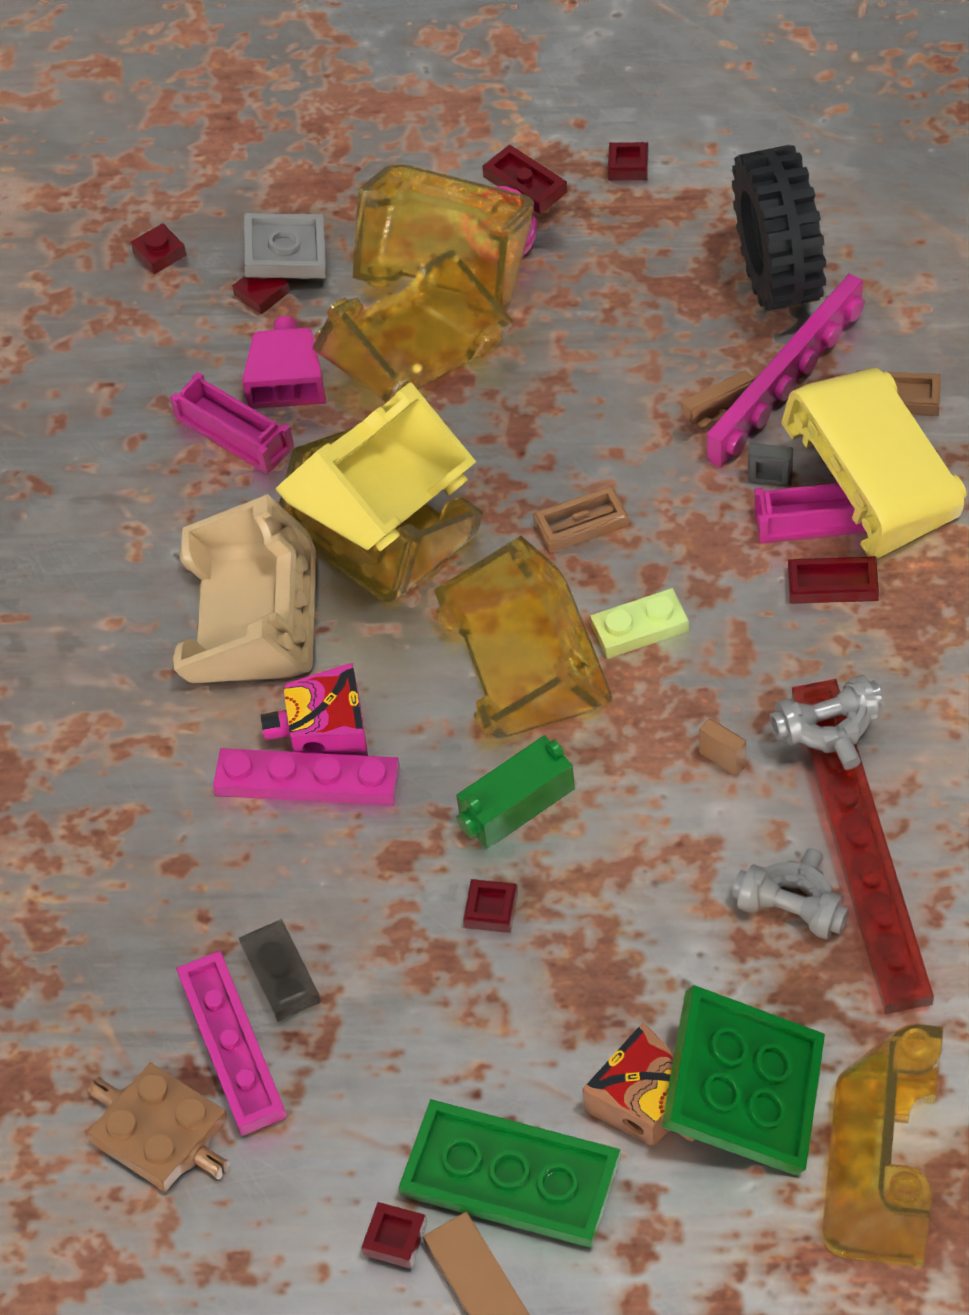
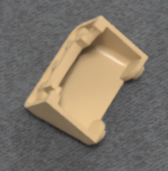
M268 494L183 527L182 547L180 549L181 562L187 570L192 571L201 580L197 642L192 639H186L176 645L175 654L173 655L174 671L190 683L294 678L308 673L313 665L316 551L313 540L307 530Z

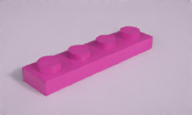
M220 748L213 789L215 796L394 806L400 763L398 757Z
M221 950L177 967L178 976L241 1136L287 1118L284 1106Z

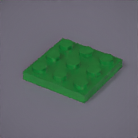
M693 985L685 991L662 1128L797 1176L805 1171L807 1166L825 1034Z

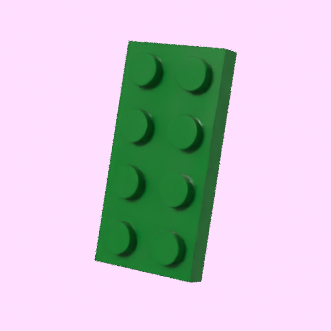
M430 1099L398 1189L402 1197L461 1213L467 1211L472 1216L593 1248L621 1160V1150Z

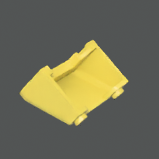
M873 367L809 383L789 394L781 424L792 440L803 435L802 442L805 447L814 445L855 508L852 516L853 521L856 525L862 522L867 532L868 538L862 540L860 545L868 557L876 556V559L960 517L964 508V498L967 497L966 488L957 475L950 473L898 395L896 383L888 372H882L880 369Z
M412 382L401 388L386 404L378 407L349 432L331 445L327 443L316 451L275 490L287 504L368 551L375 545L381 552L400 536V533L395 529L442 490L449 496L468 481V478L463 473L475 464L476 461Z

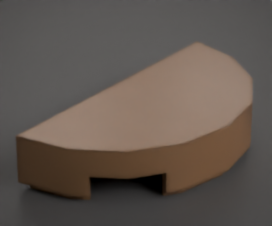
M746 370L682 400L681 412L691 423L698 424L701 428L712 427L750 386L754 378Z

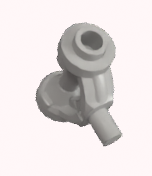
M859 675L849 679L843 685V690L835 698L813 705L795 702L794 699H784L776 702L775 712L770 713V723L778 740L784 738L788 745L802 743L824 753L836 751L844 769L849 770L861 763L854 744L858 743L859 737L865 732L870 720L878 717V708L883 706V697L875 680L869 682L865 675ZM839 715L847 716L843 722L835 727H820L817 725V722Z
M814 848L806 850L801 862H781L765 868L752 864L747 872L744 870L739 871L732 889V897L738 899V909L751 913L759 909L777 907L800 915L809 925V930L815 936L827 941L833 933L841 935L850 911L849 907L843 905L844 896L835 893L827 879L823 876V872L818 870L823 860V854ZM781 888H799L808 896L810 895V897L806 898Z

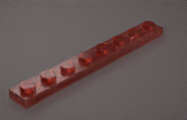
M837 679L792 687V699L795 702L810 705L835 698L840 693ZM839 715L817 722V725L820 727H835L843 722L847 716ZM854 744V747L860 757L857 744ZM806 746L885 1014L933 1005L934 994L862 761L857 767L846 770L836 751L824 753L821 750Z

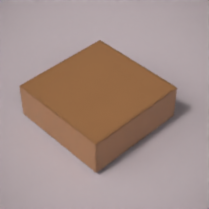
M708 719L699 729L700 754L737 777L746 767V740L713 719Z

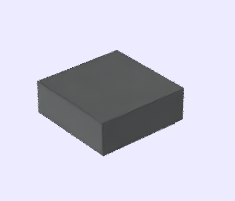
M750 443L748 451V481L790 486L793 475V448Z

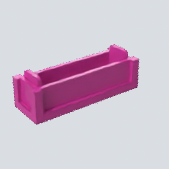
M198 371L192 376V380L182 388L179 394L175 392L170 397L175 419L267 475L295 448L290 426L285 423L282 425L277 424L204 379V375Z
M838 483L763 491V487L754 488V512L760 544L867 533L862 522L856 525L853 521L852 516L855 508Z

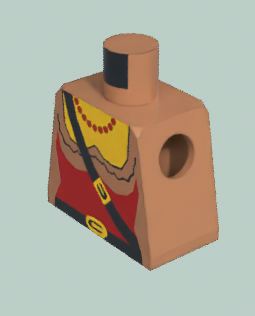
M642 1023L583 1087L584 1110L597 1119L647 1145H656L669 1131L662 1128V1121L674 1053L647 1025ZM680 1134L682 1137H684V1138H685L686 1140H688L689 1142H692V1141L695 1140V1139H693V1138H690V1137H687V1136H685V1135Z

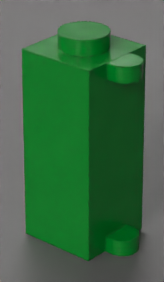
M543 735L456 794L459 810L456 820L460 828L470 839L477 837L489 849L575 790L573 764L564 756V751L556 740L550 741Z

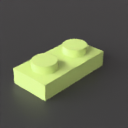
M673 588L590 615L591 627L606 659L689 632V620Z

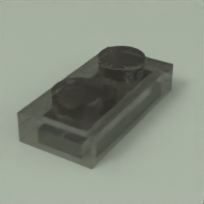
M282 919L238 938L277 1022L321 1003L319 993Z

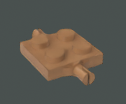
M151 1062L129 1086L120 1091L105 1082L101 1077L94 1079L95 1084L93 1082L90 1084L88 1095L106 1105L107 1109L87 1132L89 1142L164 1192L170 1188L182 1173L193 1168L195 1165L212 1174L216 1179L223 1177L222 1172H227L230 1165L229 1160L224 1159L209 1149L212 1138L228 1120L226 1110Z

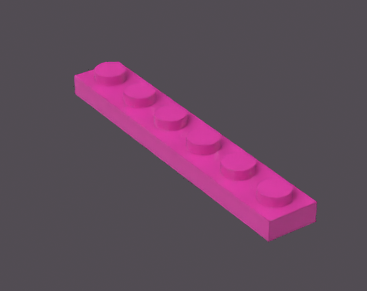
M849 273L707 433V461L722 468L732 455L737 456L740 454L751 433L756 428H762L766 424L772 409L780 400L785 401L788 399L795 383L803 374H809L814 369L818 357L827 347L831 348L836 344L842 329L849 321L854 322L858 319L865 304V300L862 298V279Z

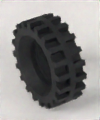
M789 144L736 156L734 158L735 165L732 166L735 179L732 181V190L735 195L733 208L737 216L736 229L740 235L741 254L746 261V273L748 278H751L754 295H758L759 305L764 307V311H770L819 301L820 297L824 296L823 286L826 285V277L823 272V268H826V258L823 255L822 247L825 243L819 225L821 220L820 212L817 211L814 201L815 191L813 187H810L809 172L807 166L803 167L800 152L796 153V147Z

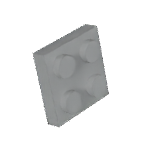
M244 213L245 277L325 278L323 214Z

